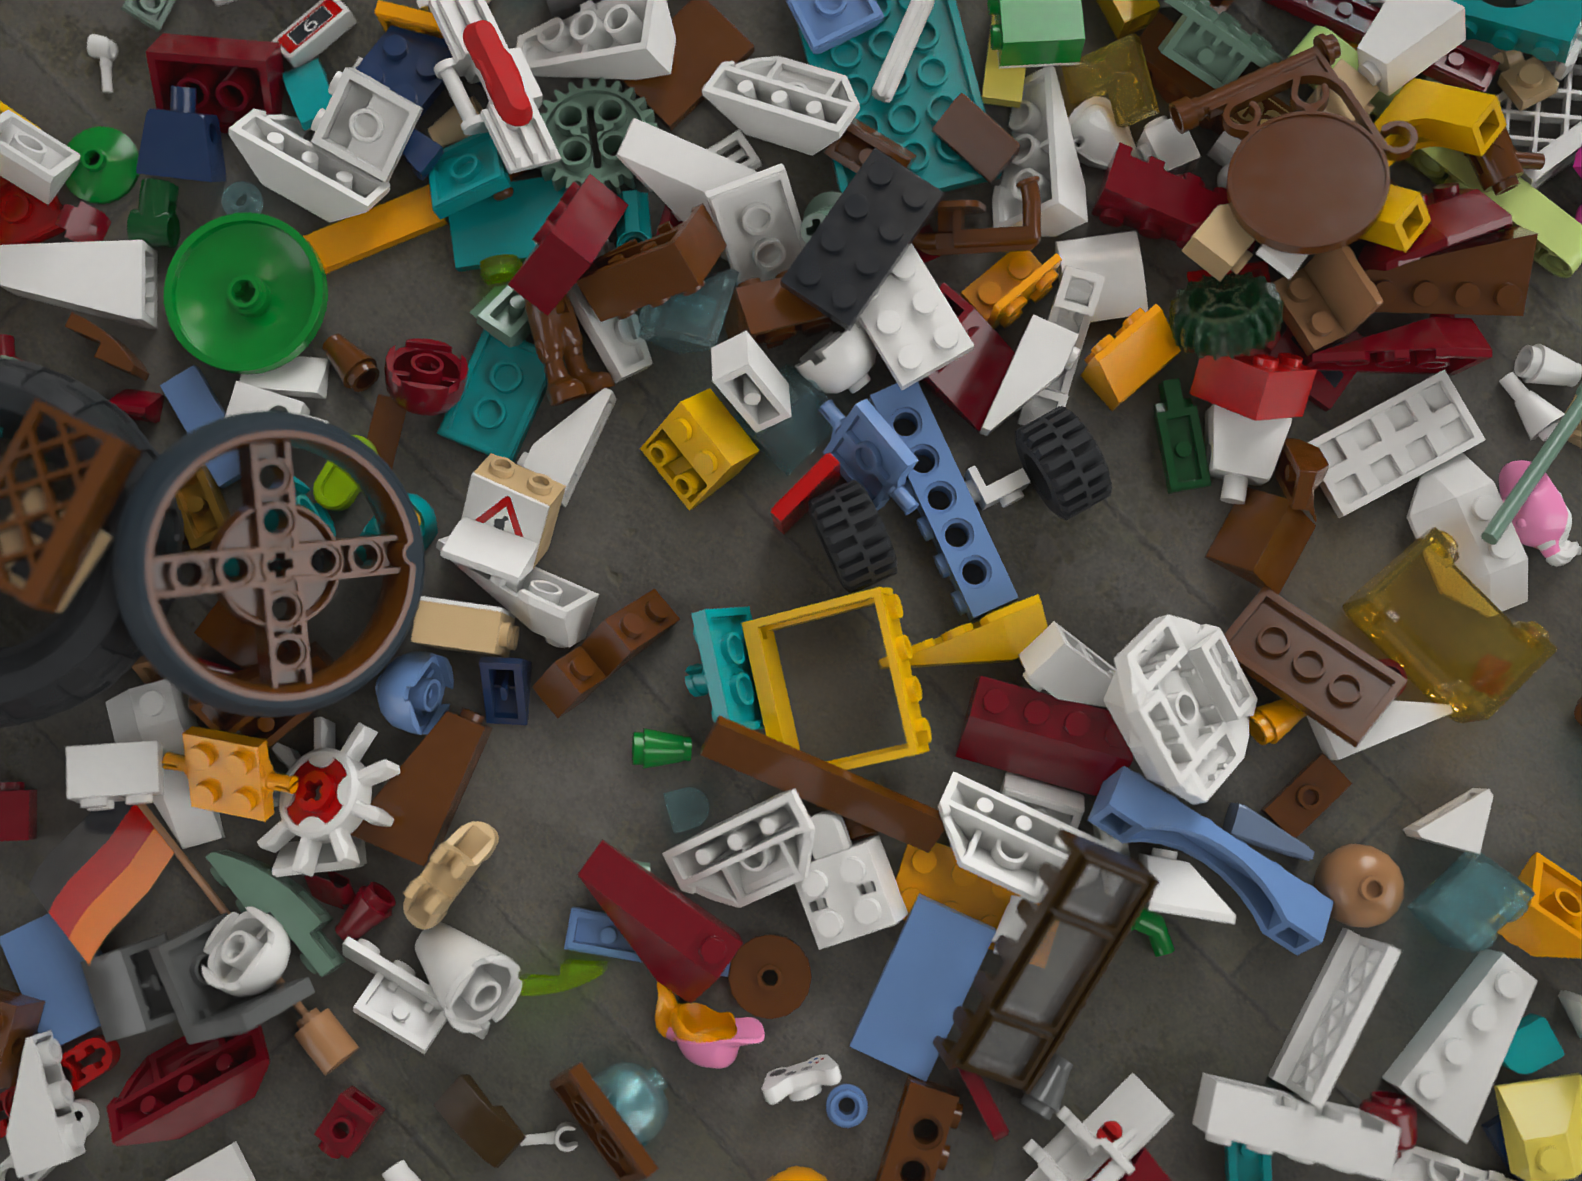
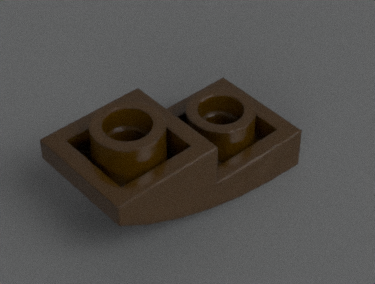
M470 1074L460 1075L434 1104L441 1116L462 1140L494 1168H499L526 1138L502 1105L493 1106Z

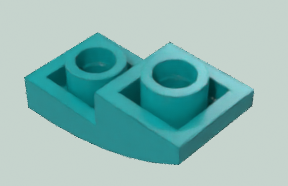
M318 58L282 74L289 97L304 131L311 128L313 120L321 108L326 110L332 97L328 93L330 85L326 72Z

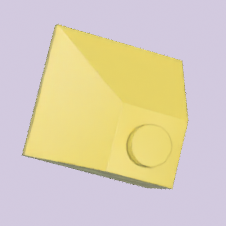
M1574 1073L1494 1086L1510 1172L1525 1181H1559L1576 1178L1582 1174V1075Z

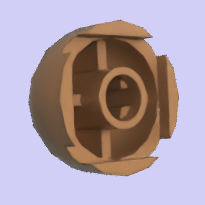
M1343 845L1334 852L1328 853L1321 860L1315 873V888L1334 902L1330 917L1350 927L1370 928L1387 922L1398 912L1404 899L1405 882L1399 866L1388 854L1371 845Z

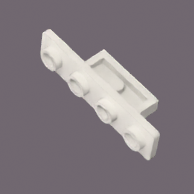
M347 937L342 944V954L375 975L354 1005L353 1012L425 1055L447 1021L430 983L427 984L415 977L416 972L406 963L400 960H395L392 963L380 956V950L371 942L362 938L357 942ZM489 1021L480 1025L484 1030L472 1034L480 1039H484L489 1031Z

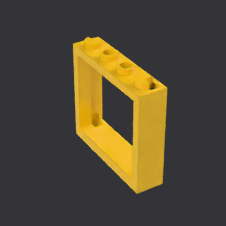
M877 587L741 623L766 736L800 750L774 631L875 605L907 743L826 762L849 770L930 751L928 743L932 739L931 729L928 720L925 717L922 718L918 702L922 700V690L918 678L912 676L909 663L913 656L912 646L908 636L902 633L899 619L903 617V608L899 596L893 594L892 588Z

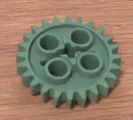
M601 77L597 87H591L589 79L584 78L583 88L577 89L572 82H569V93L566 95L557 89L554 90L557 100L555 103L548 100L542 101L545 113H540L561 156L558 162L536 167L541 170L544 181L552 179L554 189L559 191L565 186L568 189L573 181L581 185L588 175L591 174L607 188L612 189L616 195L621 194L620 185L626 184L632 189L636 188L633 178L634 174L616 156H611L610 154L619 150L633 118L658 128L657 123H655L654 111L647 108L645 97L636 99L633 87L622 93L621 83L618 80L611 88H607L605 79ZM589 110H594L598 131L597 140L602 166L599 169L595 168L592 137L587 114ZM610 117H618L615 120L606 121ZM573 122L578 123L577 125L572 127L567 126L568 124ZM576 157H584L580 161L571 162Z

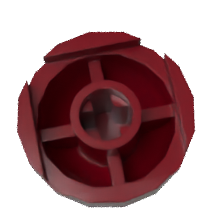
M419 338L406 340L405 347L399 348L396 351L395 345L391 347L385 358L384 367L386 388L392 400L404 410L421 416L438 415L454 407L461 399L469 371L466 358L461 354L460 360L456 355L452 354V346L433 339Z

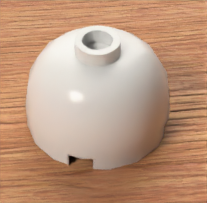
M858 319L850 331L846 329L842 334L840 331L836 333L831 331L799 359L801 363L796 364L795 368L813 388L821 392L837 394L849 389L853 394L870 381L871 378L867 372L875 363L877 349Z
M252 906L245 907L248 911L241 914L236 912L228 914L214 928L203 951L209 954L208 968L202 965V974L207 983L228 994L239 997L260 994L271 988L282 976L287 967L291 952L290 940L281 923L274 917Z

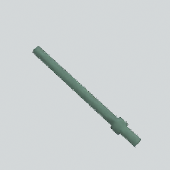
M1582 382L1576 390V399L1481 534V538L1488 544H1497L1581 422Z

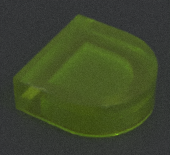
M511 254L494 255L479 262L481 278L487 285L510 281L522 265L519 257Z

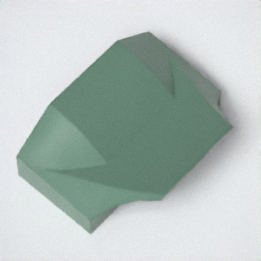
M508 285L495 286L470 311L477 319L476 323L509 348L520 345L531 333L525 299Z

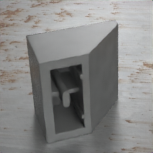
M167 931L95 956L90 966L85 960L81 961L106 1042L146 1032L178 1020L149 952V949L169 940Z

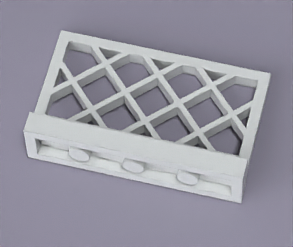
M1557 61L1543 62L1550 73L1555 72ZM1574 64L1572 70L1564 78V89L1558 88L1556 94L1548 97L1563 99L1562 114L1540 112L1541 101L1533 105V111L1512 110L1511 100L1503 91L1497 95L1500 106L1504 104L1502 112L1507 124L1508 134L1510 120L1532 122L1531 136L1509 135L1512 144L1530 147L1529 152L1537 153V148H1543L1538 152L1545 156L1543 168L1541 170L1523 169L1524 174L1520 176L1535 189L1573 163L1576 152L1582 146V116L1570 115L1571 100L1582 101V90H1572L1573 75L1582 76V65ZM1539 122L1561 124L1560 137L1557 139L1538 138Z
M1342 928L1268 1077L1322 1109L1401 951L1391 945L1362 937L1349 929Z

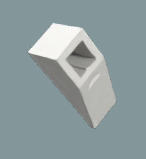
M52 1030L25 1039L6 1134L17 1178L62 1164L86 1152L84 1147L85 1131L82 1124L76 1119L72 1105L74 1100L73 1088L70 1082L65 1079L60 1063L62 1060L61 1046L53 1037Z

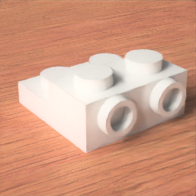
M345 67L343 73L338 71L330 83L328 93L332 97L326 110L321 108L313 120L311 130L315 134L311 142L384 182H389L423 108L389 90V87L355 68Z

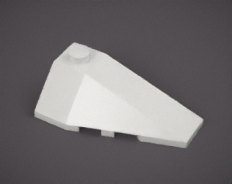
M1046 66L1025 77L1020 108L1012 107L1008 126L1013 130L1012 137L1019 142L1021 147L1018 156L1004 169L1001 185L994 188L992 209L993 228L1023 226L1021 190L1016 187V184L1023 179L1039 176L1041 237H1055L1088 222L1085 183L1056 70L1053 66Z
M449 536L437 541L436 548L440 552ZM453 562L532 632L544 636L547 643L560 648H570L585 639L599 597L598 593L538 567H534L529 574L515 584Z
M163 679L128 689L106 701L115 742L159 741L163 745V757L167 752L185 755L182 733L191 726L198 727L196 715L188 707L189 696L182 693L181 690L173 686L168 680ZM163 768L164 795H154L153 803L182 849L225 838L219 812L191 807L187 775L184 772Z

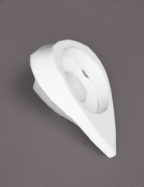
M1099 96L1091 97L1075 108L1068 118L1079 162L1087 166L1106 170L1119 142L1132 147L1131 156L1138 158L1127 120L1116 104L1109 99ZM1076 142L1080 143L1081 146L1077 147Z

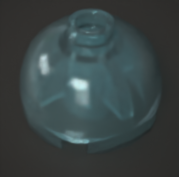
M624 1061L610 1065L593 1078L643 1148L647 1146L663 1129L668 1117L669 1103L663 1092L668 1085L662 1075L654 1067L646 1071L636 1063Z

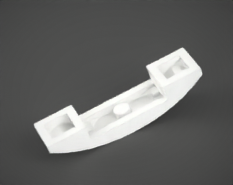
M1065 265L1048 321L1079 334L1074 346L1080 348V352L1071 371L1063 369L1054 382L1021 408L1018 424L1026 425L1059 406L1066 407L1069 397L1068 392L1106 276Z

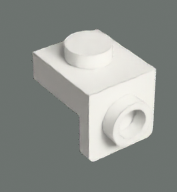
M975 465L968 468L964 474L966 478L965 483L974 503L978 502L982 510L999 502L1003 508L1017 502L1024 497L1022 490L1026 489L1030 484V480L1023 468L988 486L985 485Z

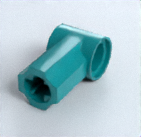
M637 190L622 191L617 196L625 201L628 207L616 224V248L634 238L638 243L652 238L648 193H642Z

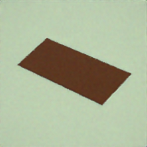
M378 394L367 439L374 444L378 455L392 470L406 410L399 407L391 397Z

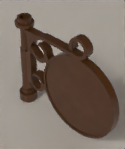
M1322 33L1314 37L1313 47L1281 62L1271 63L1200 97L1189 98L1185 96L1169 104L1172 122L1180 134L1198 127L1199 121L1204 120L1205 116L1211 119L1223 113L1222 125L1224 130L1230 136L1243 138L1236 148L1228 168L1226 191L1229 207L1239 225L1251 237L1270 248L1286 253L1310 255L1330 252L1349 245L1364 235L1379 218L1387 200L1390 187L1388 160L1401 161L1407 159L1412 155L1417 143L1418 134L1416 129L1405 121L1395 120L1388 122L1382 126L1381 132L1378 131L1351 89L1337 76L1331 67L1335 63V59L1341 56L1339 42L1333 34L1326 36ZM1299 85H1321V99L1315 103L1301 101L1298 97ZM1292 87L1290 106L1294 112L1274 117L1260 125L1262 112L1257 103ZM1329 89L1341 97L1358 123L1337 114L1323 112L1328 105ZM1249 107L1248 113L1253 117L1251 122L1243 125L1234 123L1230 117ZM1397 134L1404 136L1408 144L1400 148L1392 147L1384 139L1390 135Z

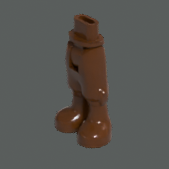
M567 294L548 316L525 299L526 313L536 353L544 365L547 381L546 395L551 407L597 394L603 388L610 389L615 387L614 380L609 372L592 371L585 362L582 350L583 337L574 307Z

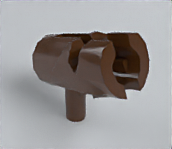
M1506 127L1482 157L1463 152L1469 159L1483 191L1489 192L1493 190L1495 196L1517 187L1520 184L1518 178L1524 174L1523 169L1541 170L1545 164V156L1542 153L1517 151L1512 144Z

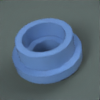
M853 1084L838 1085L827 1096L826 1112L830 1120L837 1126L843 1128L854 1127L860 1124L867 1114V1098L864 1092ZM843 1098H850L854 1101L855 1106L851 1111L844 1112L839 1108V1102Z

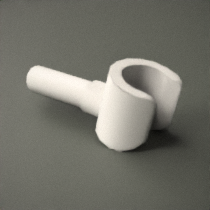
M91 34L87 41V51L91 57L100 58L102 92L113 93L111 67L112 61L118 56V47L105 36Z
M564 1122L555 1131L525 1135L526 1138L520 1145L556 1144L563 1152H570L577 1148L578 1142L564 1143L559 1137L563 1131L577 1130V1127L571 1122Z

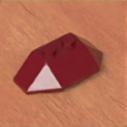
M1457 182L1439 184L1433 187V193H1421L1431 221L1406 252L1367 241L1357 261L1363 269L1388 271L1491 233L1513 227L1512 215L1479 189L1459 188V183Z
M258 1025L247 1032L189 1045L184 1035L148 1055L127 1080L118 1097L114 1096L106 1106L112 1144L118 1147L181 1139L255 1098L270 1064L262 1026Z

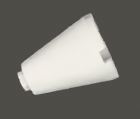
M439 923L435 927L424 929L420 933L415 943V952L442 1011L452 1027L462 1033H476L484 1030L480 1026L481 1024L490 1019L498 1022L508 1013L515 1004L522 989V981L518 978V971L521 972L513 959L445 923Z

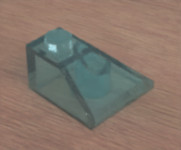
M730 269L707 274L704 279V286L697 292L688 296H684L682 293L671 296L667 302L655 308H650L649 305L644 306L639 315L641 327L638 337L677 354L711 350L712 347L717 345L739 272Z

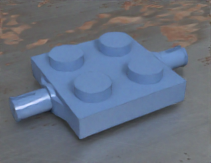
M832 399L822 404L818 411L833 427L831 441L824 449V455L830 452L840 462V474L847 482L854 479L859 482L869 494L877 510L883 508L892 497L905 515L912 513L919 506V503L904 486L907 475L919 461L867 399L856 403L846 417L833 403Z

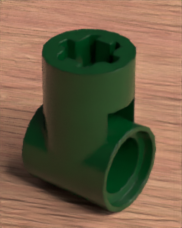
M146 178L141 181L138 209L131 210L127 220L129 240H143L151 247L171 249L177 247L181 232L180 220L175 213L179 194V187L177 185L154 178Z

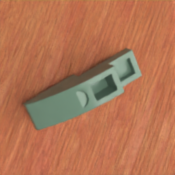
M230 850L213 851L206 856V859L212 865L210 868L212 876L219 884L224 887L228 886L238 898L235 903L241 913L248 911L245 907L252 906L272 917L274 916L283 926L289 940H293L302 952L300 959L309 971L314 974L318 972L321 977H324L336 971L346 962L321 930L334 918L301 885L288 876L275 877V875H272V866L244 854Z

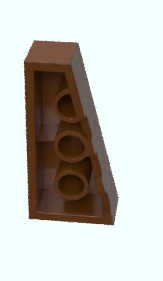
M787 270L777 274L775 279L761 282L760 278H751L739 283L721 314L728 339L747 331L757 344L765 342L767 349L783 345V341L792 338L799 331H802L806 337L821 333V331L833 325V320L781 287L780 280Z

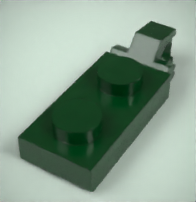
M1179 378L1164 380L1161 384H1158L1161 403L1154 405L1155 414L1153 417L1168 494L1207 488L1211 486V478L1197 406H1193L1191 398L1183 399Z

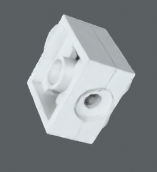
M829 810L812 816L810 819L815 827L811 853L813 859L810 860L808 877L795 883L819 950L895 925L906 917L908 911L880 836L877 835L852 844L841 815Z

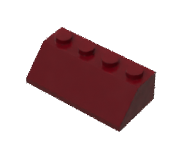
M981 675L975 679L955 753L957 758L1093 796H1098L1102 783L1123 766L1130 768L1134 758L1110 711L1078 702L1056 699L1054 696Z

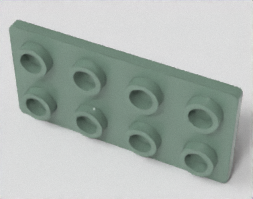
M1163 0L1181 12L1182 16L1158 47L1160 52L1214 89L1237 80L1251 61L1263 68L1271 63H1278L1283 59L1271 49L1273 46L1256 32H1253L1250 36L1241 28L1242 24L1225 11H1222L1219 15L1218 12L1210 7L1211 3L1208 0Z

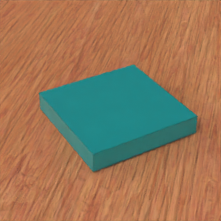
M489 132L471 135L444 148V155L428 174L432 208L439 219H443L511 187L509 173Z

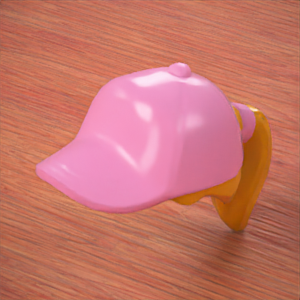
M657 982L658 1000L655 1010L657 1031L662 1037L673 1042L676 1041L681 1052L690 1062L706 1068H726L736 1059L740 1046L756 1044L764 1040L765 1032L759 1020L751 1017L734 1018L731 1012H716L700 1003L693 1002L690 1004L688 1002L678 1004L675 993Z

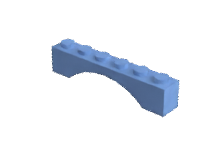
M1126 766L1120 768L1102 783L1087 821L1122 843L1146 842L1161 844L1180 850L1203 862L1220 875L1240 896L1255 918L1261 932L1298 956L1323 943L1334 902L1320 893L1314 886L1295 877L1280 864L1269 860L1249 847L1246 842L1235 838L1215 825L1209 818L1201 816L1181 803L1175 796L1167 794L1147 781L1141 774L1130 770Z

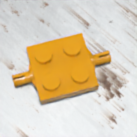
M191 726L182 733L185 755L167 752L162 760L164 769L184 772L187 775L191 807L265 822L274 814V790L293 794L298 788L297 776L279 774L274 771L269 760L266 739Z

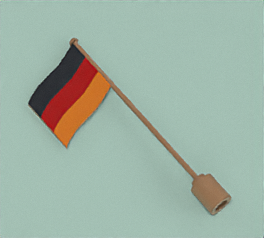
M126 801L114 802V809L91 811L48 854L29 884V888L89 966L108 935L151 891L174 855L221 914L231 913L146 804L126 805ZM280 977L275 984L284 983L285 981ZM301 1001L293 1005L302 1017L296 1023L299 1030L294 1037L325 1076L338 1068L360 1048L329 1008L320 1012L317 1007L308 1011Z

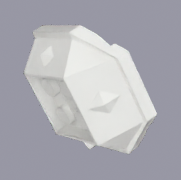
M1164 615L1153 619L1114 657L1116 671L1103 700L1145 778L1166 787V789L1191 804L1207 802L1244 759L1249 739V717L1254 716L1257 697L1220 627L1208 624L1200 625L1188 619Z

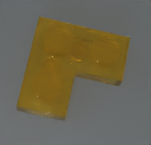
M1134 33L1082 56L1079 65L1061 66L1071 104L1079 106L1091 97H1100L1108 93L1118 127L1125 128L1160 113L1140 37Z

